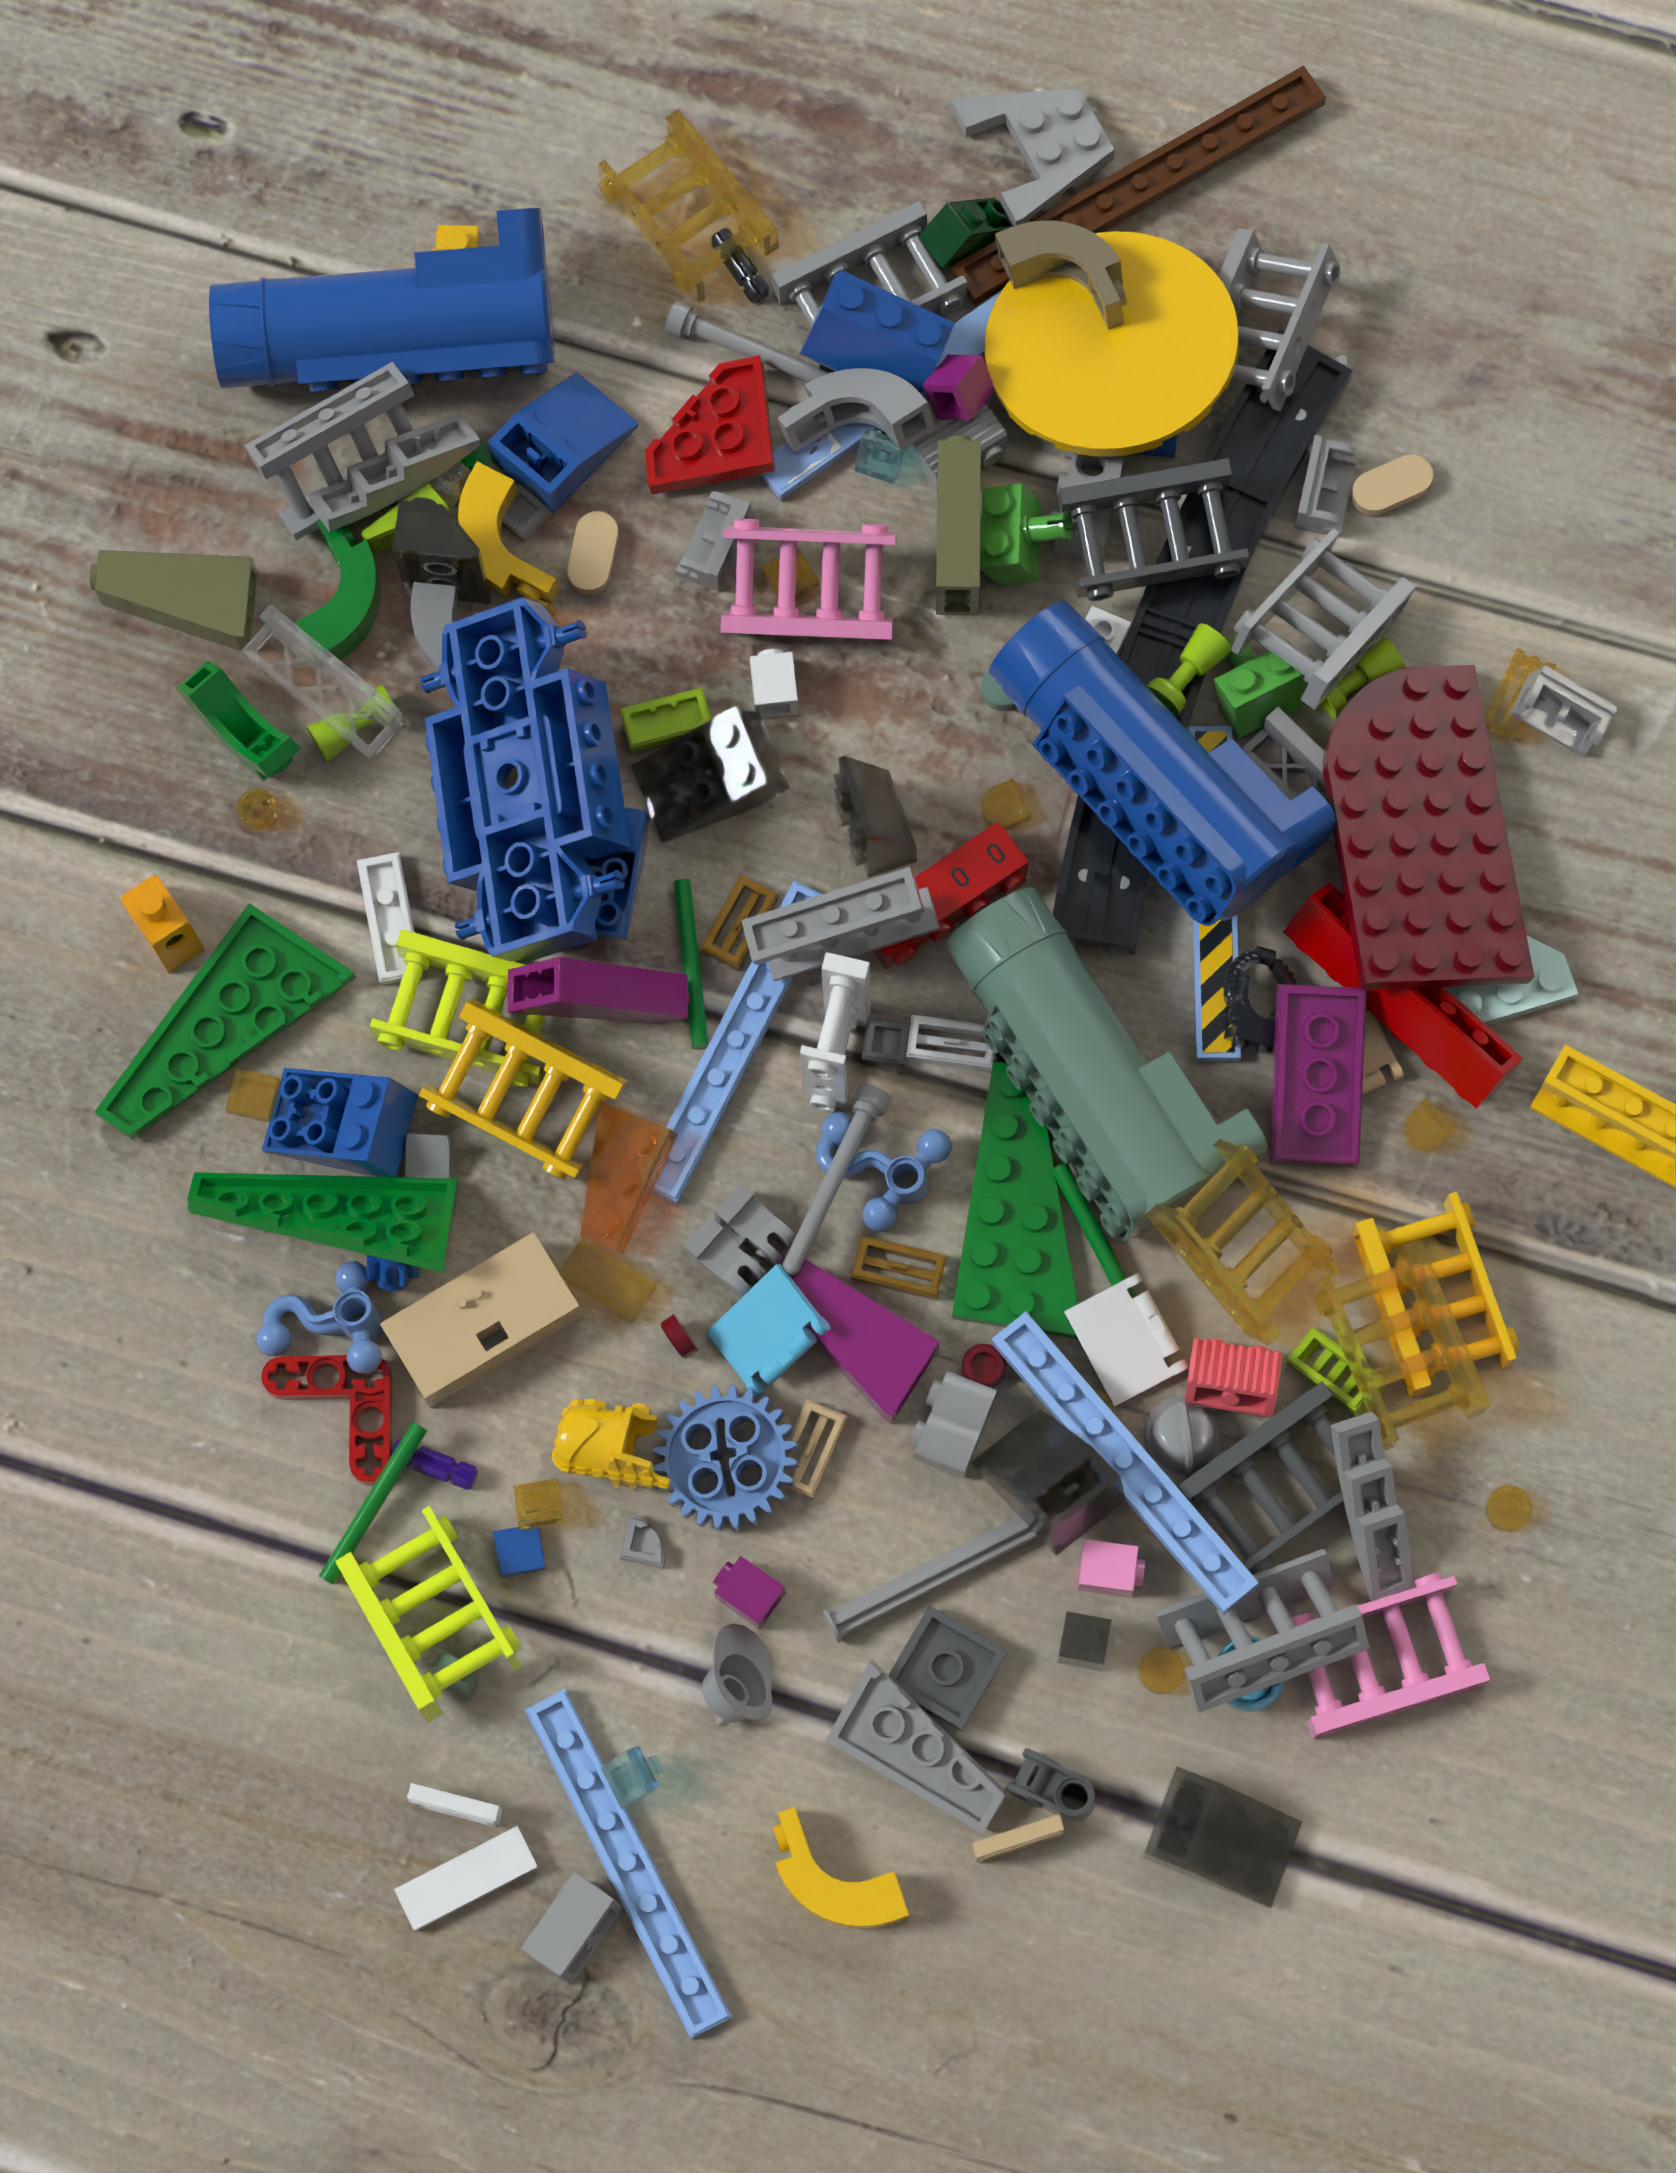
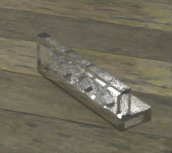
M270 604L259 616L263 627L242 649V655L372 761L405 724L401 710ZM273 636L284 645L285 660L266 662L256 652ZM290 651L297 655L299 659H291ZM304 666L313 668L316 671L317 686L298 688L292 683L291 668ZM285 668L286 677L276 669ZM322 677H324V678H325L328 682H330L332 685H324V686H323V678H322ZM342 692L348 697L349 713L330 714L324 708V694ZM308 695H318V703ZM355 704H357L364 711L355 712ZM375 719L385 728L368 745L357 736L356 720ZM350 721V729L341 722Z

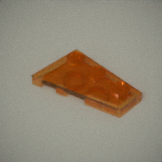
M600 1102L580 1236L624 1254L678 1136L676 1132Z

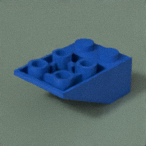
M576 372L516 412L488 441V447L492 462L517 484H521L554 514L638 428L639 423Z
M625 807L631 848L597 859L585 857L586 863L596 877L612 873L616 870L620 871L624 877V880H621V882H625L623 889H617L601 896V903L595 921L596 935L627 939L644 863L651 819L647 810Z
M284 1068L262 1151L358 1174L396 1178L418 1094L390 1077Z

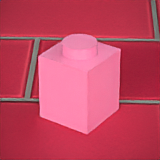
M1084 1539L1077 1590L1131 1598L1134 1586L1142 1587L1145 1560L1137 1559L1139 1546Z

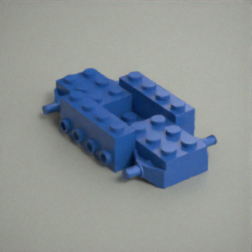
M524 597L445 625L442 633V664L439 665L440 671L423 675L420 678V682H423L421 687L425 693H431L446 687L451 701L456 706L455 708L425 718L427 733L425 744L430 754L432 768L431 786L436 797L438 811L437 828L441 835L444 854L443 870L449 884L477 891V911L474 912L473 918L455 923V928L460 929L455 931L459 939L464 940L481 934L486 949L492 957L511 962L527 963L597 940L595 921L601 903V896L617 889H623L625 882H621V880H624V877L618 870L596 877L586 863L585 857L597 859L631 848L606 682L569 668L559 671L564 647L568 643L586 638L587 632L584 631L587 630L586 626L581 620H578L569 625L558 627L549 615L548 609H545L542 604ZM516 767L518 779L515 785L509 788L507 776L511 769Z

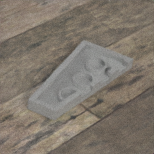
M873 1660L869 1662L827 1736L826 1741L979 1833L984 1834L1005 1798L1007 1791Z

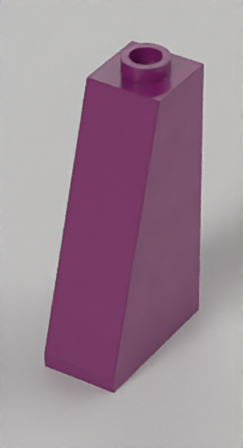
M563 957L508 969L507 1013L659 1024L687 1018L689 993L688 975Z
M805 1259L799 1272L789 1276L819 1315L829 1323L830 1330L824 1335H819L812 1328L811 1323L806 1328L815 1335L817 1339L816 1344L881 1417L892 1424L939 1351V1341Z

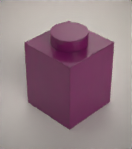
M947 354L923 384L934 414L940 420L971 421L995 391L993 381L982 355Z
M742 1556L738 1558L735 1564L729 1561L726 1562L713 1581V1584L718 1586L714 1592L715 1598L759 1630L786 1594L785 1587Z

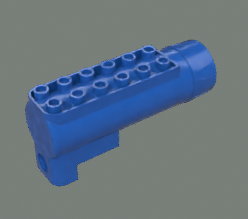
M524 208L496 211L499 246L414 252L416 268L295 278L266 279V277H262L258 281L211 284L209 290L210 332L214 363L220 387L234 388L259 385L277 387V385L298 382V384L309 383L310 391L339 389V380H351V384H354L391 362L395 364L409 383L422 382V374L436 373V381L463 379L464 370L478 369L479 377L506 375L505 367L520 366L521 374L547 372V363H555L556 361L542 209Z
M1067 601L1057 602L1029 620L1002 647L990 666V676L1019 711L1041 730L1032 745L1041 754L1043 759L1070 785L1071 789L1099 816L1100 820L1125 844L1131 854L1138 858L1158 880L1159 884L1187 911L1188 915L1202 925L1210 926L1218 920H1228L1242 912L1263 895L1279 878L1312 857L1335 827L1336 819L1332 807L1313 786L1290 801L1232 738L1208 753L1109 646L1107 640Z

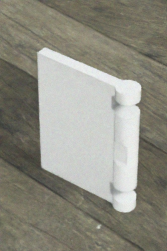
M1139 1272L1064 1311L1113 1406L1130 1399L1189 1367L1185 1359L1167 1367L1163 1358L1178 1351L1179 1347L1149 1290L1133 1298L1129 1295L1127 1289L1143 1281Z

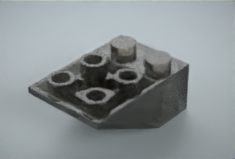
M733 706L631 765L662 842L670 841L754 809L790 789L759 712L738 706Z
M847 756L839 757V773L833 775L836 785L834 793L837 800L834 804L841 826H850L848 833L851 841L848 844L855 865L863 864L867 877H871L917 862V847L889 770Z
M1040 1408L971 1461L974 1469L1056 1556L1126 1501L1121 1476L1091 1445Z
M1176 1766L1141 1858L1271 1909L1302 1821L1219 1782Z

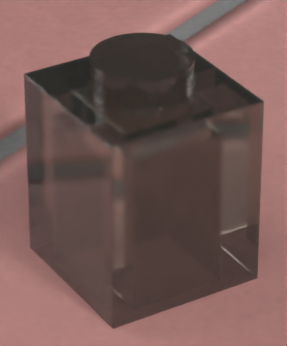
M1067 1611L1057 1663L1102 1671L1112 1620Z

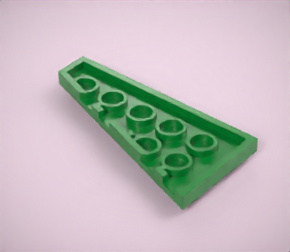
M249 903L94 1113L97 1117L133 1140L357 978L355 973Z
M993 1061L952 1319L1006 1328L1024 1312H1027L1045 1334L1078 1339L1064 1313L1065 1310L1077 1305L1078 1301L1057 1182L1051 1171L1054 1165L1047 1125L1044 1127L1040 1126L1033 1117L1029 1107L1032 1102L1024 1088L1018 1090L1008 1077L1006 1071L1008 1064Z
M194 1172L187 1199L189 1213L445 1273L458 1196L457 1178Z

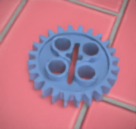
M733 1384L730 1385L727 1396H722L719 1388L713 1385L710 1399H705L697 1390L694 1392L696 1405L691 1407L686 1402L679 1401L680 1408L684 1414L680 1418L667 1414V1419L673 1425L672 1430H658L657 1432L667 1443L666 1446L653 1448V1452L657 1456L665 1458V1462L654 1466V1471L657 1474L667 1475V1478L671 1480L669 1489H660L662 1491L675 1490L669 1497L668 1503L674 1507L685 1502L681 1515L688 1519L697 1511V1524L702 1528L708 1523L710 1518H713L714 1527L717 1531H722L726 1520H730L736 1531H739L741 1529L742 1517L745 1516L754 1525H757L758 1516L756 1511L762 1509L772 1516L774 1512L769 1503L772 1498L782 1502L787 1500L779 1490L781 1485H795V1481L786 1474V1470L799 1468L798 1461L788 1457L789 1453L799 1449V1445L795 1441H785V1438L791 1435L794 1429L791 1424L778 1426L785 1416L783 1411L779 1408L768 1414L772 1401L765 1396L755 1404L756 1393L751 1388L745 1392L742 1398L739 1397L738 1388ZM720 1419L725 1420L726 1445L736 1455V1457L729 1459L731 1476L735 1485V1495L732 1497L728 1496L726 1469L716 1460L722 1458L724 1454L717 1422ZM741 1423H754L756 1432L749 1441L738 1442L735 1440L734 1432ZM697 1431H711V1442L706 1448L702 1450L691 1448V1438ZM749 1466H759L762 1468L761 1480L753 1486L742 1485L741 1475L743 1471ZM707 1473L716 1474L718 1476L716 1489L708 1494L699 1493L697 1490L699 1479Z

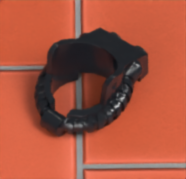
M1257 946L1254 951L1242 953L1240 957L1237 956L1234 962L1232 961L1229 964L1230 968H1227L1225 972L1227 976H1224L1223 979L1225 981V984H1223V994L1226 1007H1230L1228 1020L1231 1023V1027H1225L1224 1039L1232 1041V1046L1247 1048L1249 1045L1256 1047V1052L1271 1055L1272 1051H1274L1276 1009L1267 1018H1263L1254 1011L1248 999L1250 976L1244 973L1251 966L1261 964L1268 966V969L1275 975L1279 984L1296 985L1297 980L1293 979L1292 976L1294 974L1288 970L1287 964L1283 965V961L1280 958L1276 959L1275 950Z

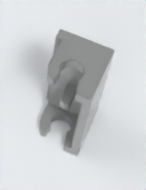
M1314 436L1295 529L1327 535L1334 528L1340 532L1338 536L1340 538L1358 457L1354 455L1355 447L1353 445L1324 439L1323 436Z
M712 491L688 547L675 570L676 576L719 592L737 552V539L723 538L724 528L726 526H734V519H752L750 502L741 501L723 493Z
M1544 665L1528 674L1509 715L1578 755L1584 756L1592 744L1595 746L1599 744L1618 707Z
M573 1872L521 1949L572 1985L624 1907L586 1879Z

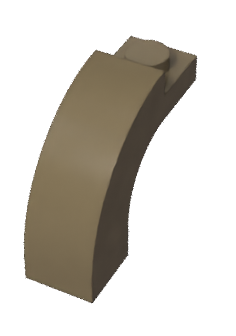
M1033 221L995 233L999 259L1014 289L1047 277L1069 278L1080 283L1089 291L1108 329L1124 323L1122 306L1127 304V300L1121 286L1123 285L1121 262L1114 250L1101 237L1086 228L1061 221Z

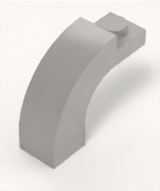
M868 368L835 371L806 383L804 387L808 398L792 406L787 412L777 417L786 444L794 453L799 452L830 431L847 424L864 423L876 426L884 431L900 450L936 428L928 402L913 385L897 375Z
M413 582L410 606L412 626L420 653L430 670L434 673L440 671L439 665L442 664V633L444 626L457 621L459 608L456 586Z

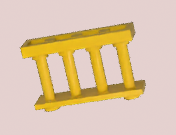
M474 999L467 1001L458 1018L468 1022L465 1028L468 1030V1033L439 1089L429 1084L421 1089L418 1096L428 1100L426 1107L434 1113L449 1118L452 1113L545 1162L542 1168L548 1173L564 1180L568 1175L573 1178L577 1177L584 1165L572 1160V1157L600 1102H606L608 1097L614 1100L620 1097L628 1080ZM492 1035L507 1043L504 1048L507 1054L482 1103L476 1109L455 1098L484 1039L489 1040ZM532 1056L546 1063L543 1069L546 1071V1074L516 1130L498 1121L494 1116L522 1061H528L529 1057ZM570 1076L585 1084L582 1089L585 1095L555 1151L534 1140L533 1136L562 1080L567 1081Z
M1565 1044L1529 1109L1676 1189V1104Z
M1457 1192L1448 1194L1443 1204L1446 1213L1385 1231L1383 1228L1377 1229L1374 1219L1370 1218L1357 1222L1352 1230L1357 1250L1410 1398L1426 1394L1432 1385L1430 1379L1435 1378V1373L1495 1354L1498 1355L1502 1369L1509 1368L1517 1359L1515 1353L1520 1351L1512 1326L1506 1327L1471 1232L1470 1228L1475 1227L1471 1208L1467 1202L1461 1203ZM1453 1230L1461 1254L1401 1273L1398 1269L1391 1270L1386 1254L1391 1253V1248ZM1464 1271L1468 1272L1476 1294L1475 1296L1418 1314H1414L1413 1311L1406 1312L1401 1296L1405 1295L1406 1289ZM1482 1312L1491 1337L1429 1356L1428 1353L1421 1354L1416 1341V1337L1420 1336V1331Z

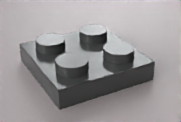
M929 1605L891 1669L889 1676L921 1708L958 1730L963 1731L1008 1651Z

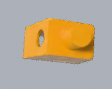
M156 874L119 898L124 909L169 974L205 951L191 924ZM183 934L177 943L166 946V943L172 937Z

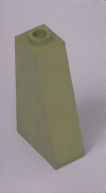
M954 435L946 440H938L936 615H978L981 440H972V438L964 435Z
M99 550L97 565H91L89 580L91 590L96 591L103 606L241 652H250L257 583V570L252 557Z

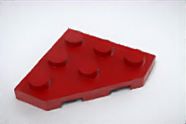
M760 355L719 363L710 373L708 384L697 396L692 395L671 419L673 425L661 439L655 438L646 448L645 458L648 487L652 495L776 471L764 364Z

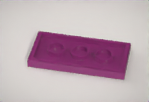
M1277 985L1269 1161L1359 1165L1367 990L1350 987Z

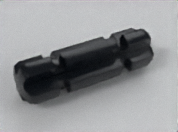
M723 228L719 232L714 233L711 237L712 247L719 256L724 257L722 259L723 263L738 285L745 288L743 292L749 301L757 303L767 297L769 285L762 275H757L759 270L740 244H736L737 238L728 228Z

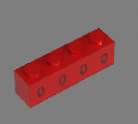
M999 821L915 876L918 889L929 888L940 930L874 950L873 953L885 969L895 963L897 966L908 963L919 953L917 948L931 939L934 943L944 939L955 929L953 924L965 916H968L970 919L991 904L989 900L1001 892L1005 895L1011 894L1025 883V876L1028 875L1029 861Z

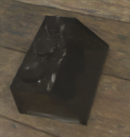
M416 497L411 501L399 500L392 549L406 596L412 595L413 582L456 586L459 601L490 604L491 593L480 549L443 504H437L434 500L424 497Z

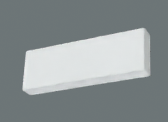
M399 852L357 860L380 986L401 982L407 964L403 962L404 958L399 957L396 944L401 929L415 933Z
M516 1826L395 1888L394 1891L413 1930L416 1932L539 1867L519 1827Z

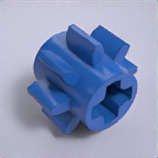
M367 1255V1279H376L377 1285L384 1290H402L409 1285L410 1278L419 1279L420 1267Z

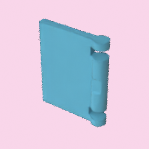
M777 1264L706 1333L744 1381L747 1390L749 1388L753 1389L756 1397H759L765 1391V1387L755 1376L759 1373L764 1382L772 1385L817 1342L815 1335L806 1327L811 1323L815 1332L819 1335H824L830 1330V1325L819 1315L781 1264Z

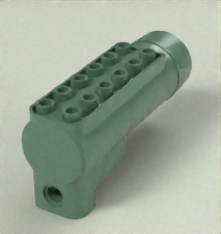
M1034 887L1018 890L997 900L968 919L947 939L945 947L968 981L971 993L977 997L988 1013L983 1025L985 1028L983 1036L986 1043L994 1053L1000 1052L1008 1064L1006 1071L1012 1084L1018 1090L1024 1088L1032 1102L1029 1107L1033 1117L1040 1126L1044 1127L1047 1125L1055 1138L1053 1146L1056 1153L1065 1164L1070 1162L1079 1176L1076 1178L1080 1191L1087 1200L1091 1201L1094 1199L1102 1212L1100 1215L1102 1225L1112 1238L1118 1236L1121 1240L1127 1241L1135 1235L1143 1234L1160 1226L1188 1209L1212 1190L1260 1163L1268 1151V1145L1263 1132L1249 1110L1246 1108L1217 1125L1170 1051L1150 1063L1146 1061L1068 938V933L1054 918Z

